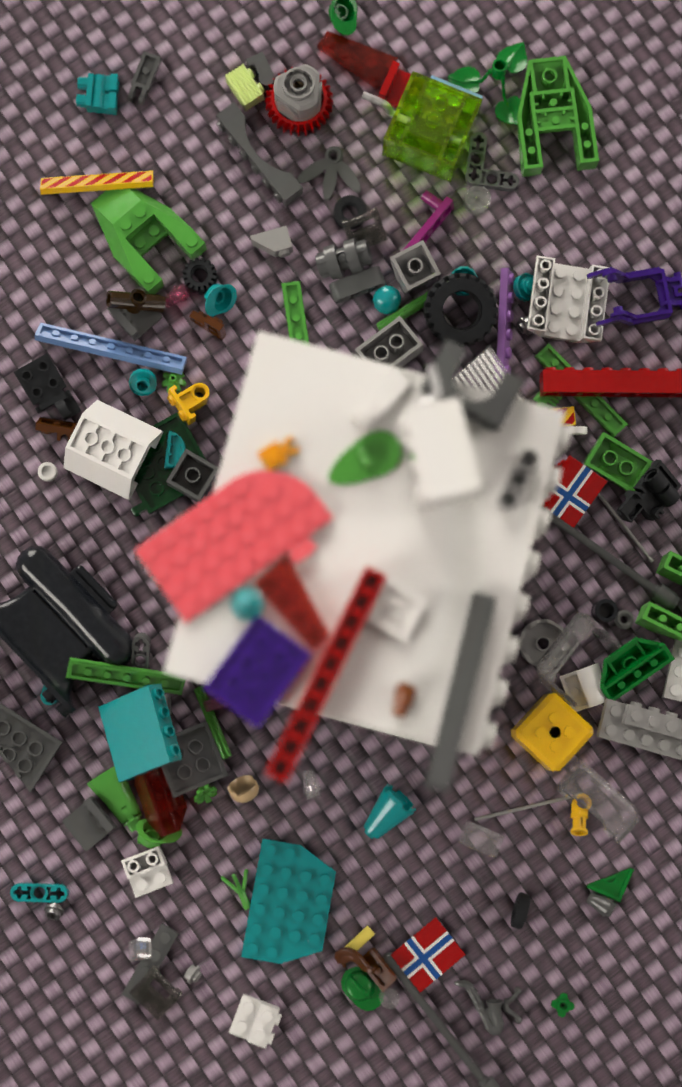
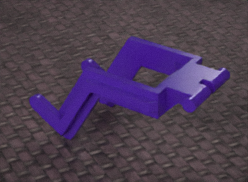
M609 267L587 274V279L602 276L607 279L608 283L615 282L617 284L650 278L655 282L660 305L657 312L639 315L623 310V306H617L613 308L614 313L610 314L609 319L596 322V326L601 327L616 322H622L631 326L668 319L673 313V307L680 306L682 310V292L678 293V290L682 289L681 272L673 273L674 277H666L665 270L660 267L627 273Z

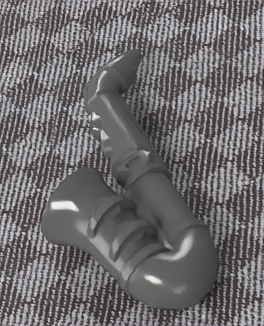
M454 981L455 985L467 989L487 1032L492 1035L501 1034L504 1029L501 1013L503 1000L489 999L486 1001L488 1004V1008H486L484 1001L480 999L481 996L478 994V990L474 988L470 981Z

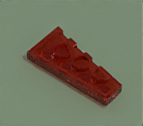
M329 31L325 33L317 44V49L375 89L379 87L387 76L393 60L398 61V58Z
M287 553L257 579L254 585L314 651L330 637V634Z

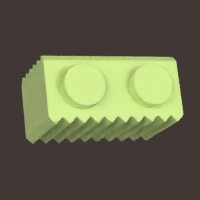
M242 64L226 74L225 80L244 110L247 111L264 100L263 93H265V90L261 83L257 84L255 82L253 71L250 68L247 69Z

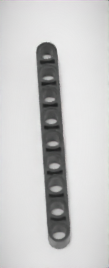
M473 592L426 778L425 788L446 794L449 791L496 597Z

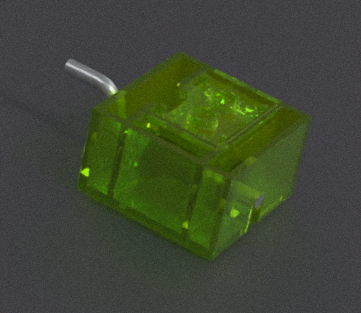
M412 71L396 111L392 109L391 104L386 100L364 91L361 99L381 106L385 109L386 114L392 118L384 136L382 155L451 183L464 148L479 117L483 99Z

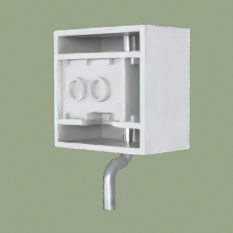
M436 365L427 367L433 390L432 394L422 399L416 407L404 409L403 417H400L399 430H397L399 442L404 443L408 453H413L414 461L411 462L413 475H418L419 482L416 484L412 497L415 508L419 507L420 513L471 502L481 488L460 398L437 402L441 396V384Z

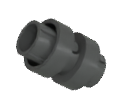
M355 238L343 241L344 247L337 248L336 244L323 247V252L315 255L320 276L323 278L331 276L335 280L344 277V271L348 269L351 270L352 274L364 271V266L372 263V255L367 241L364 239L357 241Z

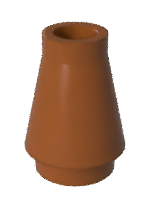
M399 682L398 687H395L392 714L405 718L408 709L417 695L415 692L417 687Z

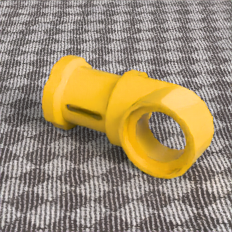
M585 794L577 795L571 803L572 829L570 833L574 836L588 835L586 820L588 819V809L591 807V800ZM578 799L583 800L585 802V808H580L578 806Z

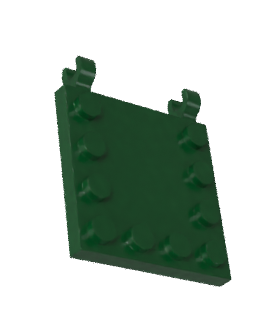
M178 412L153 425V427L162 430L163 434L156 448L150 447L134 479L138 483L135 490L142 503L131 508L135 517L141 515L146 510L150 515L185 496L166 483L174 469H164L169 431L177 433L182 438L187 450L206 460L185 421L183 422L180 419Z

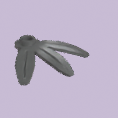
M336 146L329 147L325 152V158L309 165L297 178L300 184L316 178L326 169L323 180V197L325 201L330 200L335 190L337 171L350 189L356 193L361 192L358 178L351 168L342 161L343 152ZM337 153L338 157L331 159V154Z

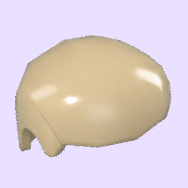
M244 775L234 779L229 784L228 791L236 802L247 803L258 795L259 785L252 775Z

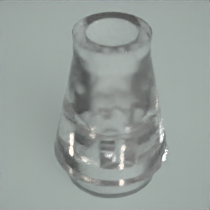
M314 770L303 772V792L306 800L322 796V788Z

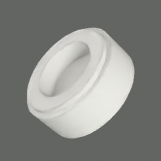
M571 426V435L587 434L588 427Z
M44 462L38 468V475L43 481L51 482L56 479L58 470L54 464Z

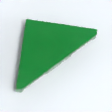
M627 868L591 882L586 887L620 903L634 869Z

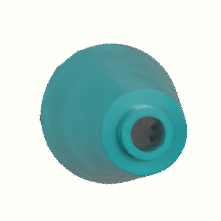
M390 784L383 788L364 824V832L371 839H379L416 811V808H412L414 804L400 790L397 792L393 791L392 788L394 786Z

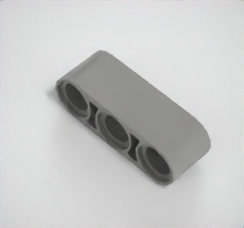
M525 450L517 458L497 499V506L501 511L511 512L519 504L539 462V457L535 451ZM525 456L530 457L533 465L525 466L522 458ZM514 476L521 477L523 485H514L512 478ZM510 496L513 499V505L506 506L502 498Z

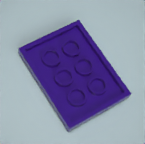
M258 616L252 621L203 688L259 728L311 658L312 654L261 616Z

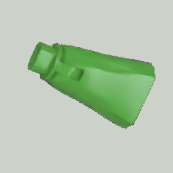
M115 766L88 782L87 785L103 801L113 815L124 826H127L132 833L136 830L138 821L142 820L140 817L142 814L128 781L119 782Z

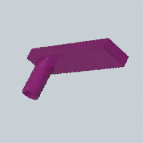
M428 190L423 193L421 200L434 208L435 211L403 250L422 240L425 243L454 209L451 198L447 196L442 201Z

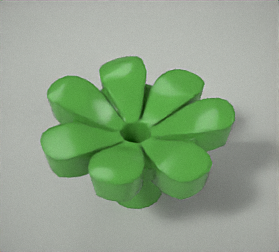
M165 372L163 378L166 380L162 381V387H167L168 392L169 388L176 385L177 393L181 392L180 386H186V381L182 379L184 373L180 375Z
M209 785L199 787L196 795L193 797L194 802L202 804L205 800L206 803H210L212 801L210 797H215L218 789L215 786L210 787Z

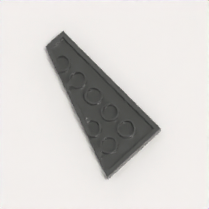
M0 703V756L8 763L16 776L31 793L63 742Z

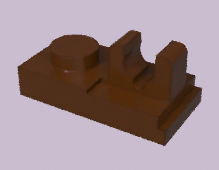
M40 417L36 422L35 430L41 431L44 434L57 433L58 441H61L62 435L66 434L69 441L77 423Z
M373 947L363 957L370 966H376L375 971L368 973V975L380 990L385 992L398 978Z

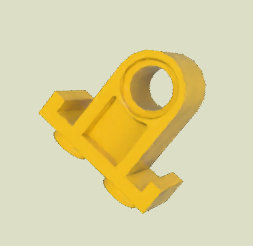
M196 383L179 394L176 393V385L168 390L167 399L169 403L177 408L180 419L183 422L186 421L188 425L195 422V411L207 404L209 388L204 383ZM200 392V393H202L204 396H203V397H197V396L195 395V393Z

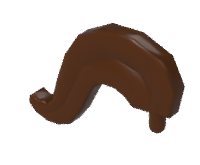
M341 947L335 952V960L338 964H342L344 968L349 961H352L366 973H373L376 969V966H370L355 949Z

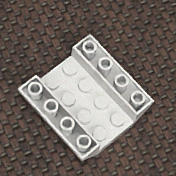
M537 255L527 330L540 337L575 343L601 342L604 326L597 327L596 322L605 319L609 283L602 276L587 279L586 275L609 267L592 265L587 269L555 263L556 258Z
M97 400L82 413L65 447L63 468L130 500L138 485L134 479L150 447L156 448L163 431Z

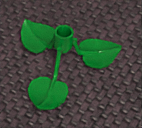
M524 42L516 43L501 50L493 61L492 69H488V72L482 79H480V73L477 69L466 66L448 75V81L478 93L480 89L479 83H483L490 74L494 79L501 80L504 101L497 103L495 115L503 123L518 125L517 115L521 99L517 96L506 98L505 75L506 71L516 74L526 68L527 55Z

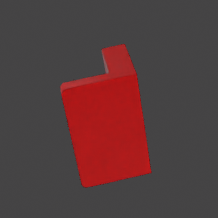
M393 60L380 89L379 97L389 102L391 106L399 108L411 82L412 74L400 70V63Z

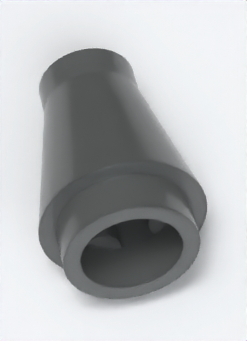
M590 892L586 903L590 904L603 917L607 916L610 918L616 907L613 899L594 894L593 892Z

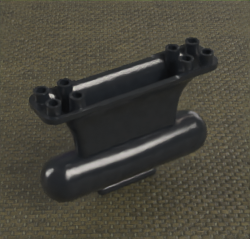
M30 546L20 553L16 561V571L29 587L12 599L0 603V637L42 681L41 683L47 688L42 695L52 704L58 699L60 704L55 709L66 718L70 713L72 715L77 713L71 695L74 679L66 678L70 657L87 660L94 654L100 662L125 665L131 660L133 639L110 615L117 608L116 600L83 566L78 565L69 572L48 549L43 546Z

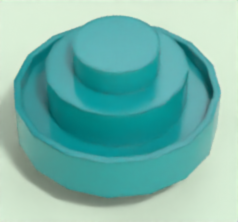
M524 273L517 276L514 280V293L521 301H531L534 277L532 274Z
M144 368L137 369L130 375L129 387L136 395L148 396L156 390L157 378L152 371Z
M253 587L239 589L231 599L232 611L242 620L255 619L264 610V597L259 590Z

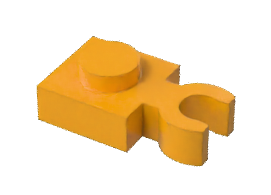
M288 437L282 446L276 441L258 452L268 471H273L287 463L289 460L286 455H294L300 451L299 446L295 449L288 447V444L294 441L293 437Z

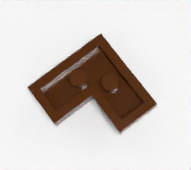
M194 310L189 317L193 323L220 340L224 339L226 331L221 319L216 316L212 318L201 311L198 313Z

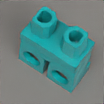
M88 73V77H78V90H87L86 95H76L77 107L86 108L87 112L117 115L120 82L118 74H110L108 76Z

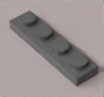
M163 923L160 925L149 945L150 957L141 959L122 993L123 996L137 1004L140 1003L179 932Z

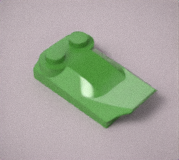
M602 432L587 455L584 465L624 490L636 491L633 487L649 469L652 461L607 433Z

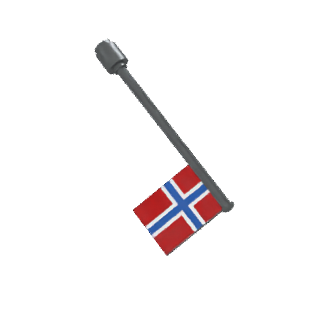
M569 455L560 467L562 471L555 494L551 493L549 500L545 499L544 505L541 508L551 510V522L651 591L650 594L653 595L652 600L665 609L672 611L681 599L677 596L676 592L663 583L660 586L653 584L574 528L605 486L607 480Z
M434 917L395 951L385 953L382 958L476 1077L479 1084L477 1087H500L492 1075L489 1077L483 1075L420 994L466 955L440 921Z

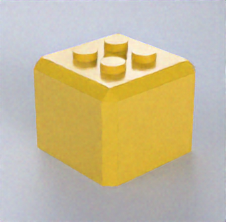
M556 693L544 694L511 729V737L549 771H560L593 735V727ZM554 726L560 730V735L557 738H552L549 734L550 729Z

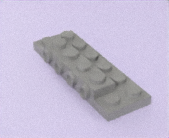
M605 699L596 737L682 760V719L677 718L678 714L666 711L665 715L660 713V709L651 706L648 709H644L641 703L633 701L630 704Z

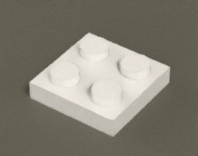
M387 580L366 621L406 641L427 601Z

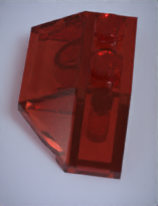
M161 767L136 776L135 787L147 822L161 837L180 831L187 810L183 794L175 798L172 797Z

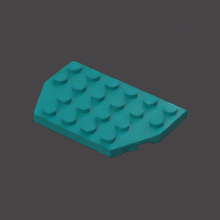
M262 838L241 957L282 964L321 952L323 950L336 871L302 845Z

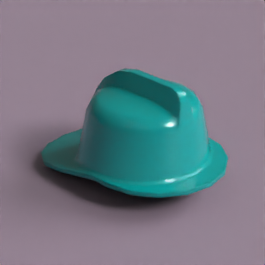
M230 284L212 285L204 295L206 299V314L215 316L229 311L237 299L235 287Z

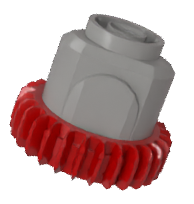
M303 64L299 67H292L288 71L285 69L282 74L278 73V76L273 78L274 85L269 84V90L266 91L265 103L267 104L266 111H269L268 117L272 118V124L277 123V129L283 126L284 133L290 130L291 136L294 131L297 132L298 137L301 132H304L305 136H307L308 130L314 134V127L320 130V123L325 125L326 119H329L330 113H332L333 93L330 92L331 87L330 85L326 86V79L321 81L322 75L310 65Z

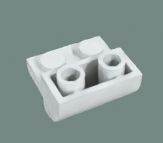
M599 663L559 676L570 707L576 712L602 704L607 699L600 689L602 671Z
M160 846L121 860L135 898L173 884L167 860Z

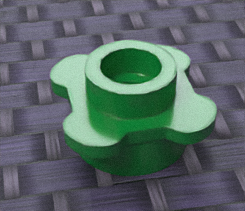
M561 993L560 996L551 1001V1007L557 1010L559 1017H565L566 1013L575 1007L574 1003L569 1001L566 993Z

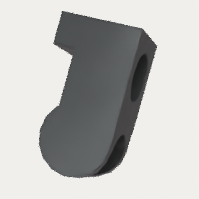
M263 51L246 59L247 68L255 71L259 78V83H261L264 90H269V84L274 85L273 78L275 76Z

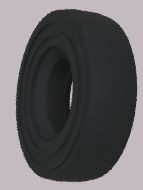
M344 196L334 206V219L344 229H357L366 220V205L357 196ZM347 206H353L357 209L358 214L353 219H347L343 215V210Z
M522 892L518 894L511 915V927L523 928L529 911L530 895Z

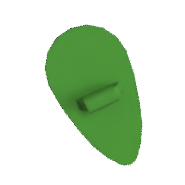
M377 430L368 433L356 441L337 459L329 473V481L341 485L356 484L391 472L398 466L401 460L402 449L400 442L393 434L387 431Z

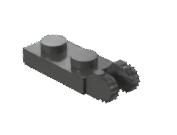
M143 51L131 82L128 101H133L136 91L139 89L142 92L138 104L144 105L162 61L160 56Z

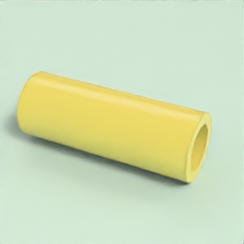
M367 925L345 947L358 951L375 933Z

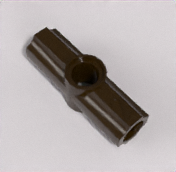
M134 289L132 292L108 291L106 298L107 307L126 309L132 314H138L141 310L164 312L166 304L165 296L146 294L140 289Z

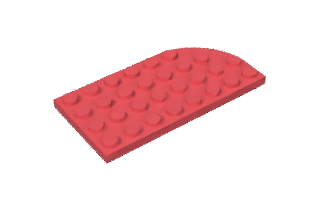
M274 471L251 472L229 482L134 551L184 621L188 623L288 552V550L302 542L306 537H309L327 524L333 517L314 491L295 477Z

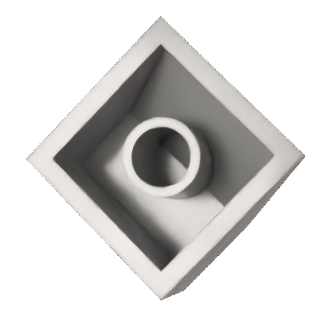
M424 240L390 257L395 278L404 294L428 283L441 274Z

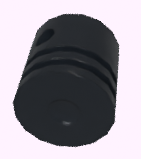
M602 599L596 602L591 609V615L598 623H608L614 620L618 614L616 603L610 599Z

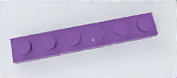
M501 268L496 363L503 374L505 371L511 373L509 359L512 357L510 340L513 338V332L510 326L514 318L511 305L514 303L512 285L515 275L509 268ZM496 369V374L498 375V377H499L500 380H501V379H502V376L500 375V373H499L498 370Z

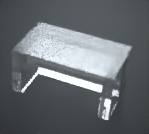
M466 820L458 842L496 858L505 836Z

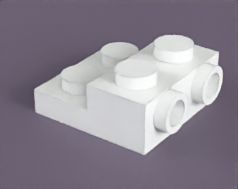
M243 993L229 1033L266 1049L267 1044H272L275 1035L272 1032L274 1025H279L282 1016L279 1013L280 1007Z

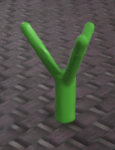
M247 869L244 870L242 887L235 874H232L235 885L224 876H221V880L239 895L244 910L249 909L251 905L246 894Z

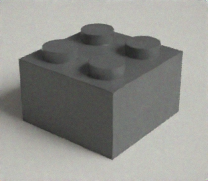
M185 449L166 483L171 488L200 504L217 479L220 468Z

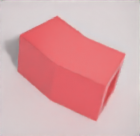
M306 537L298 546L288 550L293 562L297 564L308 558L317 546Z

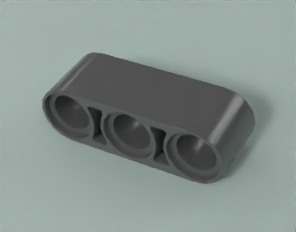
M375 266L336 280L329 284L335 303H342L385 286L386 282L380 267Z

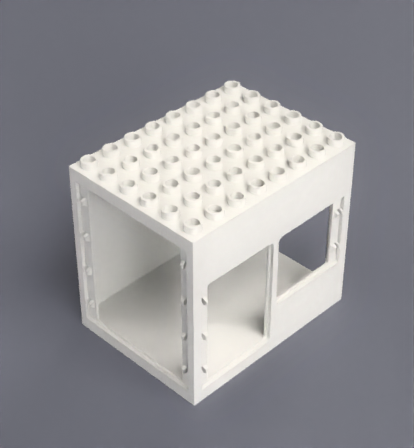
M258 331L213 494L241 475L257 471H268L258 452L276 441L282 446L288 437H293L294 441L290 442L288 447L295 449L299 446L300 451L294 455H286L289 461L273 471L293 476L308 485L333 519L308 537L317 546L308 558L295 564L289 552H286L190 622L186 623L179 614L164 672L205 685L254 620L238 618L231 608V599L235 592L244 587H253L259 590L264 597V610L259 616L312 654L311 658L277 702L279 705L296 709L367 566L386 575V579L373 605L387 580L427 601L406 641L365 620L319 715L435 746L473 592H478L496 597V602L458 752L478 756L480 748L491 750L497 724L487 721L490 708L503 705L508 687L507 680L498 678L500 668L503 664L508 665V662L513 663L519 643L518 637L509 635L510 628L514 623H518L519 620H524L529 604L530 595L520 593V589L525 581H529L530 577L534 578L540 560V552L530 549L535 540L539 541L540 536H544L546 533L551 510L541 508V506L544 505L545 499L549 500L551 493L555 494L562 469L553 465L555 459L560 458L562 451H566L572 432L571 426L562 424L565 411L516 398L499 431L495 429L494 431L487 430L482 426V422L476 419L471 421L464 417L481 488L471 502L420 513L419 507L415 508L412 497L419 479L418 475H413L411 467L413 460L409 459L408 450L405 448L404 443H400L402 454L398 466L385 475L347 485L331 483L328 477L337 459L356 441L368 434L351 419V413L395 369L412 383L368 432L377 430L387 431L393 434L399 441L397 430H399L398 426H400V417H403L404 409L416 407L422 399L426 398L420 389L427 375ZM454 382L458 393L471 401L487 399L494 393ZM525 450L535 451L539 457V462L519 504L511 512L501 511L497 506V499L517 458ZM525 456L522 458L525 466L533 465L530 457ZM514 476L512 478L514 485H523L521 477ZM510 496L502 498L506 506L513 505L514 502ZM399 682L417 687L415 691L417 695L408 709L405 718L392 714L395 687H398Z

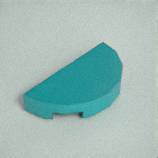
M172 431L168 432L164 469L174 468L186 449L182 438Z

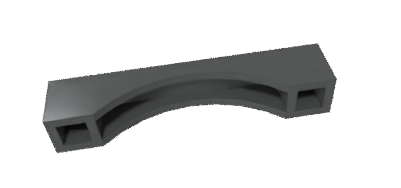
M234 102L216 115V125L222 133L225 131L233 147H238L240 156L243 160L250 162V167L256 175L259 174L263 178L262 183L267 189L271 188L274 192L273 196L278 203L282 202L286 207L303 194V187L292 173L272 167L256 154L247 137L245 115Z

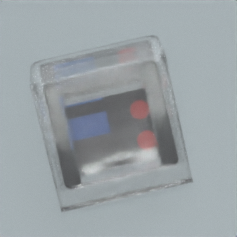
M136 938L129 941L130 962L152 957L150 938Z

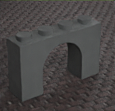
M447 339L433 363L437 367L441 384L439 400L444 401L459 397L465 418L471 421L476 419L482 422V426L487 430L494 431L495 429L499 431L525 380L505 371L496 390L487 399L471 401L462 397L456 390L453 379L454 373L467 349ZM429 373L420 389L426 397L430 396L433 392Z

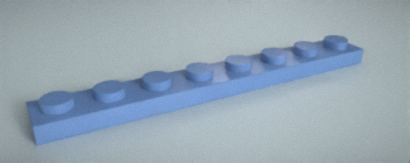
M41 322L35 333L36 341L182 375L187 363V357Z

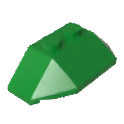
M635 637L603 659L600 689L607 699L615 701L672 662L675 658L665 643Z

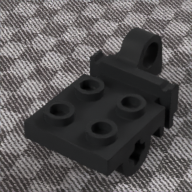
M47 353L14 371L32 404L40 405L35 408L38 414L53 405L56 406L64 420L81 412L70 390L68 389L64 392L63 389L67 385Z
M656 459L633 487L636 491H626L624 494L626 500L617 508V514L622 520L630 523L633 522L639 513L646 520L654 521L655 519H660L661 517L658 514L665 513L663 511L664 507H670L679 500L680 494L677 491L682 485L664 463Z

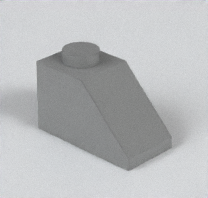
M287 226L250 236L253 246L274 257L284 258L293 252Z

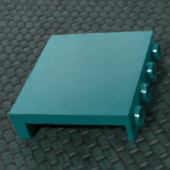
M161 684L147 685L98 707L119 782L136 779L141 774L171 762L183 760Z

